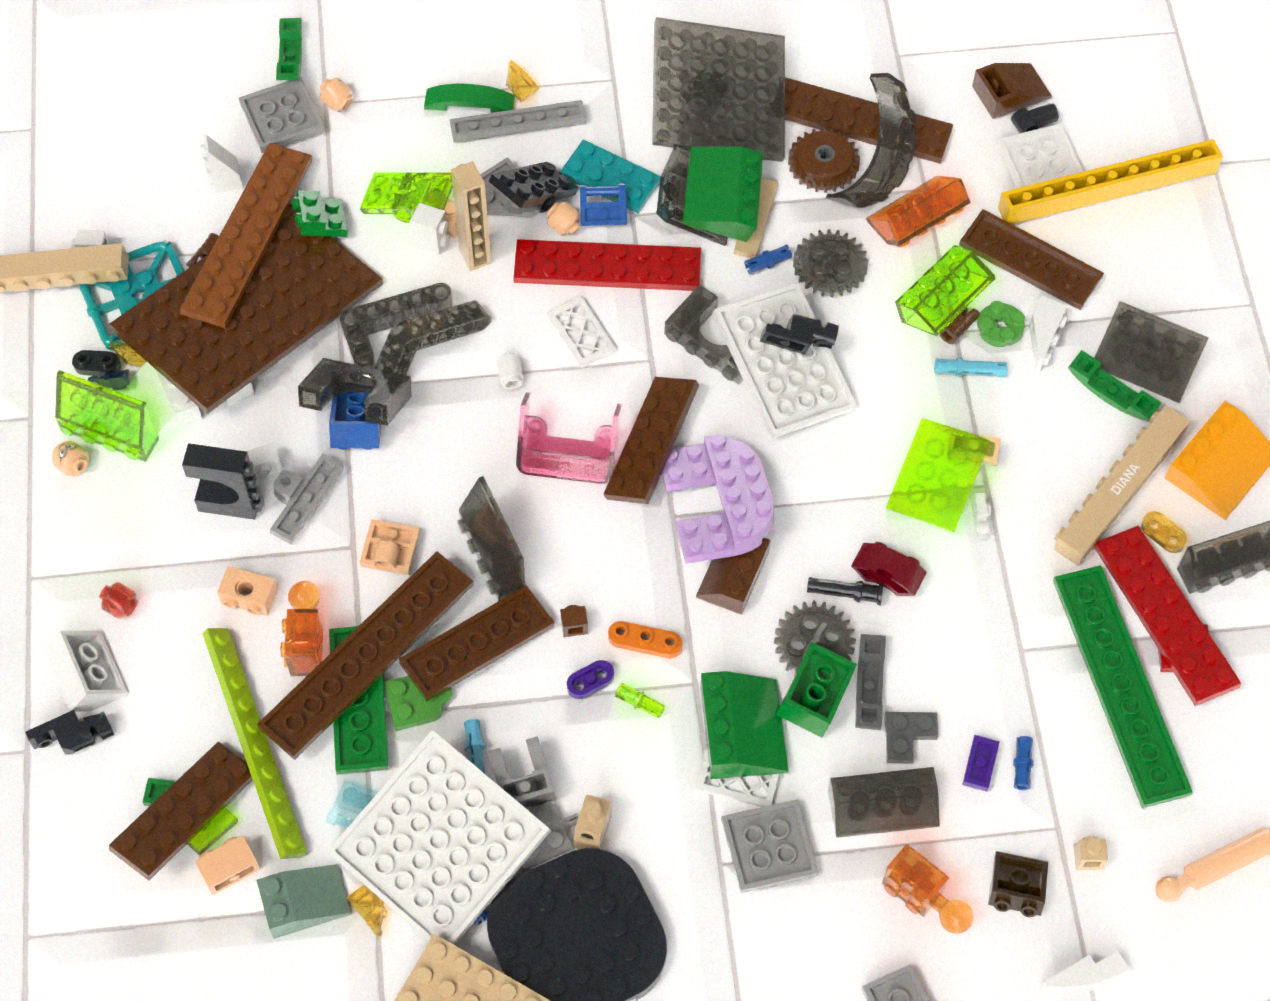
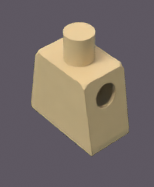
M586 794L575 827L574 848L601 849L613 812L611 801ZM583 834H589V835H591L593 838H592V839L586 838V837L583 836Z

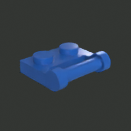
M618 183V186L599 187L579 185L581 227L627 225L625 183ZM619 195V202L587 203V196Z

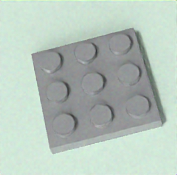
M302 77L299 80H289L238 98L261 153H264L269 142L285 146L325 132L323 122Z
M798 799L721 816L740 893L818 876L817 866Z

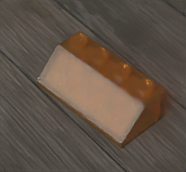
M937 175L868 216L866 220L886 244L903 247L909 244L910 239L915 236L926 234L933 225L944 223L948 216L962 212L964 210L963 207L970 204L971 201L962 178Z

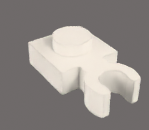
M975 493L971 506L977 539H988L987 533H990L987 516L991 515L990 502H986L985 493Z

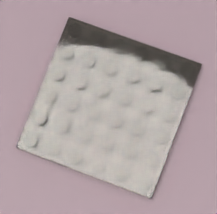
M656 17L654 20L652 145L690 150L691 147H745L762 152L763 160L783 162L785 159V36Z

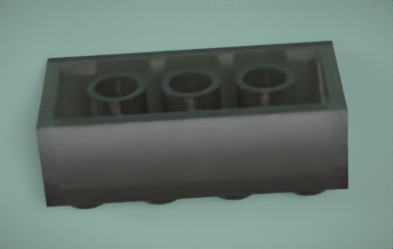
M1270 521L1187 547L1177 567V571L1189 594L1195 592L1205 593L1212 589L1213 586L1219 584L1226 586L1234 582L1235 579L1241 577L1247 579L1262 570L1270 571Z
M934 767L830 778L828 795L836 838L940 826L939 794Z

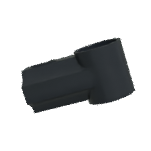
M1049 102L1031 110L1021 108L1011 116L1010 120L1020 134L1057 122L1059 115L1055 104Z

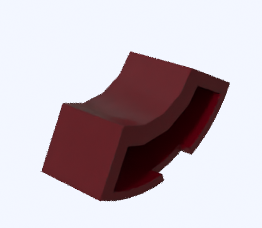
M878 541L875 543H863L851 564V567L864 581L876 584L882 583L884 584L883 587L890 590L896 596H915L927 574V571L920 566L919 560L906 556Z

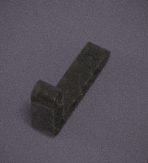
M436 283L344 310L339 317L340 324L357 375L364 378L370 377L376 371L374 352L368 335L448 312L453 305L449 285L446 283Z
M473 300L397 323L392 327L375 365V370L389 387L398 386L405 379L416 351L482 331L490 324L492 317L478 301Z

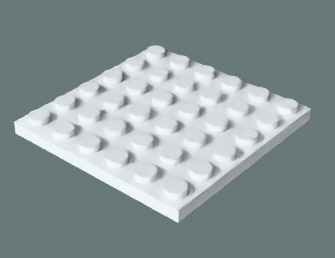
M432 730L327 852L428 941H430L433 934H436L455 945L551 830Z

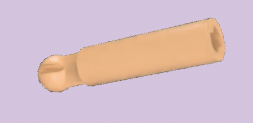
M1262 827L1183 867L1184 874L1176 878L1171 876L1161 877L1155 886L1157 897L1165 902H1174L1180 897L1182 890L1189 886L1199 890L1269 855L1270 831Z

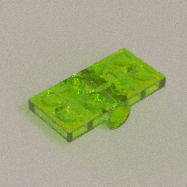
M374 172L359 209L363 214H393L397 220L404 223H410L419 203L444 210L453 188L451 172Z

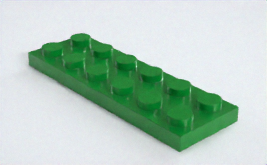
M358 626L329 629L330 653ZM383 674L333 722L335 771L337 775L389 770Z

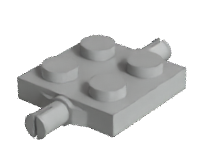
M551 801L529 810L551 832L523 863L524 872L573 850L567 836V829L576 825L578 820L577 813L562 819L556 813Z

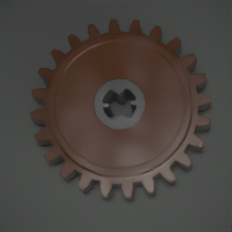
M821 128L820 131L812 129V133L804 132L803 138L798 136L797 142L792 143L788 156L789 171L793 172L794 179L799 178L800 185H807L806 189L814 188L815 192L823 190L824 193L832 189L833 192H836L837 187L844 189L845 183L850 185L852 178H856L860 166L859 149L854 148V141L848 142L849 136H841L840 131L835 133L833 129L825 131L824 128Z

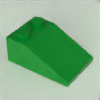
M811 641L776 715L822 738L834 718L857 664Z

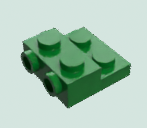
M297 191V196H293L292 209L296 210L295 225L299 226L301 236L347 237L348 227L342 199L321 198L320 191Z

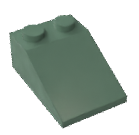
M337 864L282 871L256 879L268 927L273 939L352 915Z

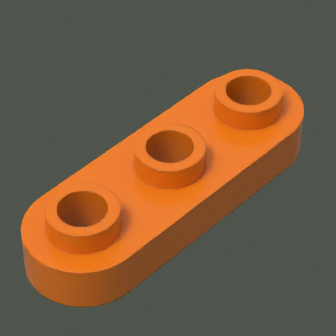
M625 621L614 622L608 629V640L617 648L668 659L677 657L682 651V638L672 631ZM618 630H623L625 633L623 635H618L616 632ZM643 635L650 637L648 640L641 639ZM671 640L674 642V644L667 645L666 641Z

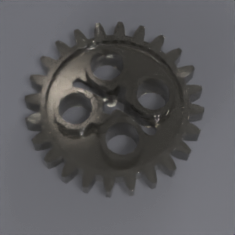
M830 229L827 230V234H823L821 230H818V236L810 233L809 240L803 238L802 245H797L793 257L794 275L799 276V283L805 282V289L813 287V294L819 290L821 291V297H824L826 292L830 293L831 298L834 297L835 292H838L842 297L844 290L852 293V286L858 289L860 282H864L869 261L866 258L867 251H862V243L856 244V237L849 240L848 233L840 236V230H837L835 234H832Z
M813 600L811 607H808L804 601L801 610L794 605L792 608L793 614L788 611L785 612L784 617L786 620L779 619L778 625L781 628H776L774 632L779 637L774 638L773 644L780 645L775 648V654H783L779 658V663L787 661L786 671L794 668L795 676L811 641L814 640L822 623H826L827 626L822 631L816 644L850 661L852 660L849 655H853L855 652V648L851 647V645L856 643V638L850 636L854 634L855 629H847L850 619L842 621L843 611L836 615L834 613L836 606H832L828 610L826 609V602H823L821 607H817L816 601ZM812 621L816 627L809 629L804 626L803 622ZM834 633L837 635L838 640L830 641L827 639L826 634ZM794 641L801 642L804 648L797 650L792 647L791 643Z

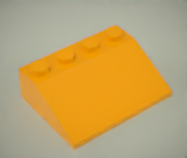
M1225 400L1171 463L1165 479L1226 520L1269 468L1270 441L1245 413Z

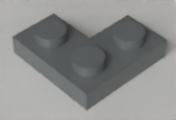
M886 711V763L912 764L913 740H937V712Z

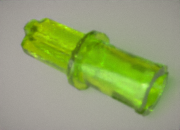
M623 682L615 693L616 698L634 706L635 710L640 709L656 718H660L665 711V705L646 696V692H639Z

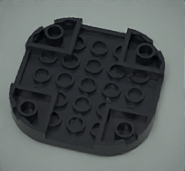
M584 848L568 852L508 881L492 900L487 915L488 939L503 973L550 1001H631L633 999L637 1001L648 994L661 978L667 957L665 931L635 871L625 860L614 853L596 848Z

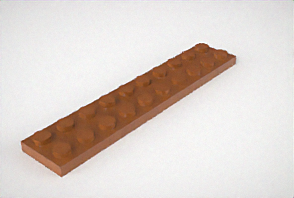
M269 142L180 308V315L226 328L293 196L312 163V155Z

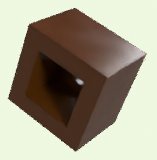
M569 605L564 609H560L563 638L588 634L585 606Z

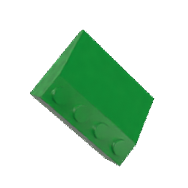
M691 147L689 151L682 224L747 242L757 229L763 153L745 147Z
M730 671L701 673L700 690L711 779L788 773L782 718L776 715L780 707L776 679Z

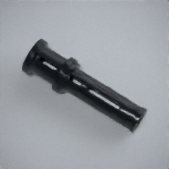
M809 577L807 593L853 598L857 603L868 601L875 602L881 606L884 584H864L860 580L859 582L856 581V583H847Z

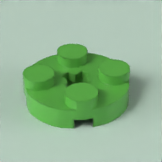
M993 301L980 312L977 329L980 331L981 338L989 345L995 347H1004V345L1008 344L1013 345L1023 335L1025 315L1010 304ZM997 322H1003L1007 327L1002 326L998 328Z

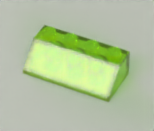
M953 245L895 301L901 323L937 337L996 277L973 251Z

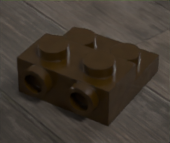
M996 851L993 861L988 905L994 906L1000 912L1008 910L1020 911L1023 916L1028 918L1036 915L1041 916L1046 900L1048 862Z

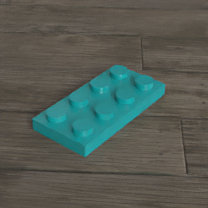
M584 139L560 170V173L571 178L573 183L586 185V187L618 186V183H625L626 208L637 214L640 213L661 183L660 175ZM619 195L602 196L613 202H619Z

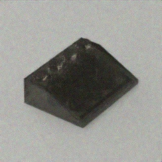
M1119 301L1094 358L1101 362L1099 368L1108 374L1180 403L1209 337Z
M481 476L477 479L458 510L459 520L456 522L461 534L466 533L469 539L466 543L470 553H475L478 558L476 564L480 574H486L488 579L486 585L491 595L495 594L498 601L526 586L524 557L484 476Z

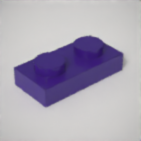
M974 735L962 785L985 792L988 791L1000 741Z

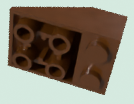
M993 63L975 70L972 87L992 119L1052 98L1051 93L1031 63Z

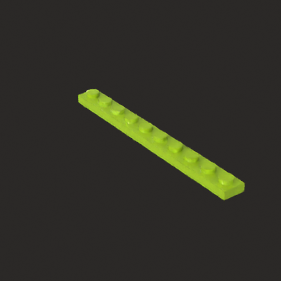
M207 628L202 635L280 859L302 858L307 853L267 737L257 727L260 717L229 629Z

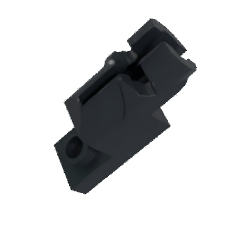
M793 314L786 328L779 324L767 323L761 333L759 342L805 355L811 344L816 347L832 349L838 335L839 325L827 322L825 327H822L821 320L819 319L815 320Z
M72 710L25 731L28 741L34 750L48 747L53 741L58 740L65 755L73 754L90 745H95L96 735L101 737L103 741L115 735L104 711L84 717L83 721L80 722L75 711Z

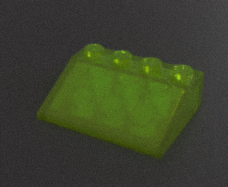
M58 370L56 375L55 419L60 431L69 436L76 435L81 437L89 444L97 443L102 445L110 452H121L131 460L139 459L146 462L159 440L147 403Z
M921 418L886 509L955 535L990 448L991 441L954 427Z

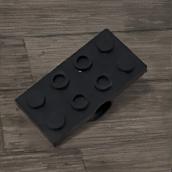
M547 161L494 173L488 181L521 209L533 206L540 213L548 211L555 200L576 195L579 189L572 182L571 178L560 173L555 165Z

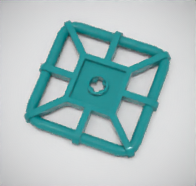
M170 241L155 242L128 252L129 262L158 252L149 269L133 274L128 264V280L90 284L111 291L114 296L112 301L98 305L94 300L89 285L78 284L87 305V314L92 318L106 349L113 351L128 345L114 333L112 336H109L101 315L119 309L122 315L172 279L159 283L156 276L167 255L175 270L176 277L185 271ZM137 293H144L141 299L134 297Z

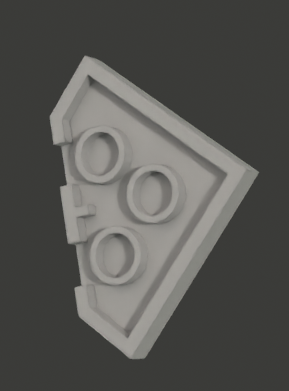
M508 157L480 174L485 182L487 214L532 218L540 213L533 206L521 209L488 182L494 173L517 168Z

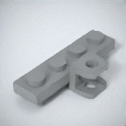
M322 453L304 481L302 477L291 471H281L273 483L275 489L274 496L277 500L284 503L286 507L270 528V533L292 545L344 469V465Z

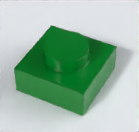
M148 778L142 801L143 805L150 806L175 782L173 780Z

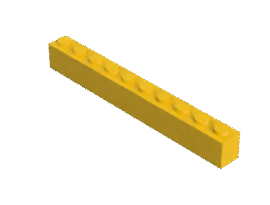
M1211 139L1004 191L1000 196L998 210L1003 220L1016 224L1217 173L1223 156L1215 140Z

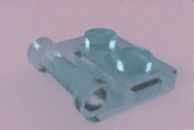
M344 780L337 798L327 814L325 823L332 826L337 824L348 828L354 819L340 815L341 811L345 810L359 815L378 792Z

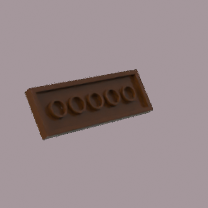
M984 209L981 210L959 242L960 247L1080 311L1104 275V272Z
M654 377L603 493L607 500L649 504L700 386L697 380Z
M526 585L399 658V664L427 702L555 626V622Z
M218 741L108 845L109 851L150 881L253 781L247 762Z

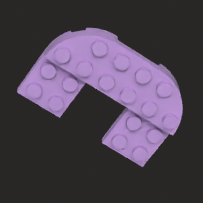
M722 435L705 436L703 444L672 449L661 474L666 492L716 484L724 513L675 521L685 564L741 555L760 546L762 539L767 534L770 535L773 528L774 501L762 462L757 453L747 444Z

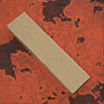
M761 178L757 229L747 242L736 241L733 254L747 258L757 256L778 182Z

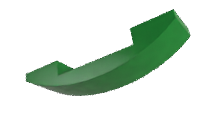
M280 18L279 60L276 68V81L299 80L302 67V18Z
M466 83L444 84L426 89L424 109L446 111L447 106L488 108L490 113L514 110L515 95L485 85Z
M1081 350L1068 367L1077 380L1101 400L1132 417L1149 421L1161 405V402L1143 390L1137 393L1099 368L1101 362Z

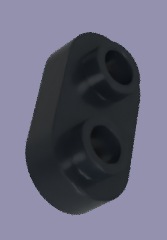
M81 350L74 354L72 358L74 370L80 375L105 376V373L116 372L121 369L118 355L111 351Z

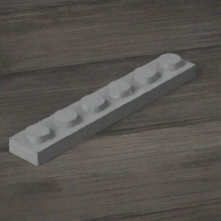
M576 100L449 120L453 142L582 124L586 123V115L583 101Z

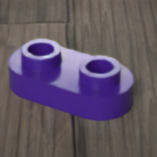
M598 660L572 673L566 682L568 694L575 699H584L609 686L614 680L613 666L608 661ZM604 673L606 677L598 678L597 675ZM582 685L584 688L577 690L575 686Z

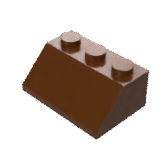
M763 538L760 546L747 553L711 560L696 598L742 615L768 557L771 540Z

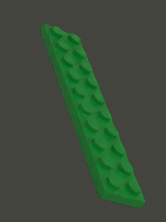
M1099 565L1055 576L1053 579L1054 586L1141 808L1191 796L1193 791L1102 566Z

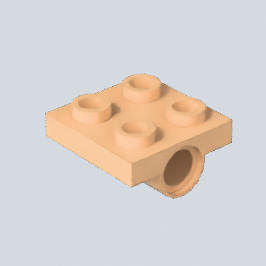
M371 519L359 562L360 567L409 575L420 535V527Z

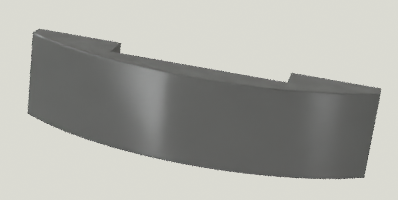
M860 634L855 728L882 729V690L886 636Z

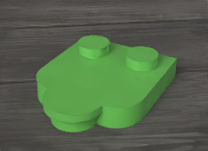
M409 676L384 681L396 731L437 721L443 714V705L452 697V688H449L426 702Z

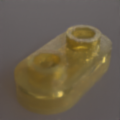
M1152 511L1144 516L1141 528L1149 538L1170 553H1178L1184 549L1187 543V535L1180 527L1160 512ZM1150 525H1155L1157 529H1153ZM1169 540H1174L1176 544L1170 543Z

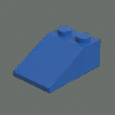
M334 385L329 420L330 448L341 450L349 448H362L365 450L379 448L382 385Z

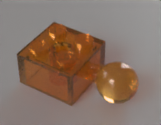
M307 580L298 581L290 588L288 601L293 609H287V618L282 619V633L285 634V642H281L280 654L281 657H284V667H288L290 676H307L322 662L324 630L319 611L315 609L320 602L321 595L318 587Z
M906 844L886 868L881 883L884 886V890L892 897H898L905 902L906 908L913 914H920L924 917L933 908L939 913L940 924L949 933H964L973 924L974 914L969 904L960 899L948 900L942 895L950 877Z

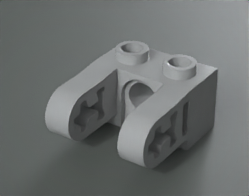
M538 736L525 740L534 771L530 775L512 780V777L509 778L501 748L488 751L497 785L525 808L557 799Z

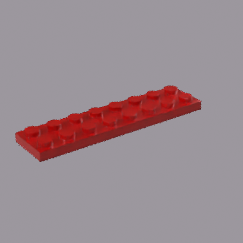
M517 239L513 280L514 283L699 291L701 247Z
M1135 526L1097 541L1094 544L1095 551L1194 706L1239 689L1242 684L1140 527Z

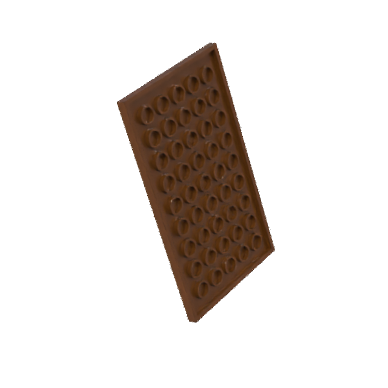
M291 203L226 328L180 315V308L209 254L109 323V328L115 335L206 414H209L383 284L382 277L331 236H301L299 226L295 225L296 210L292 209Z

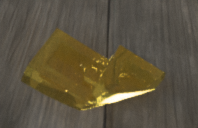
M510 60L507 66L508 73L505 86L509 87L521 103L537 92L539 87L518 64Z
M125 342L109 343L110 349L114 350L126 365L142 367L147 362Z
M363 884L346 898L349 904L362 917L369 929L379 939L383 933L381 930L383 918L387 916V910L384 907L385 902Z

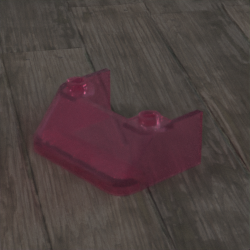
M526 392L520 405L516 454L517 469L525 475L596 484H605L610 481L614 471L622 404L617 403L612 425L600 426L595 432L594 441L547 436L546 422L541 417L529 415L531 393Z

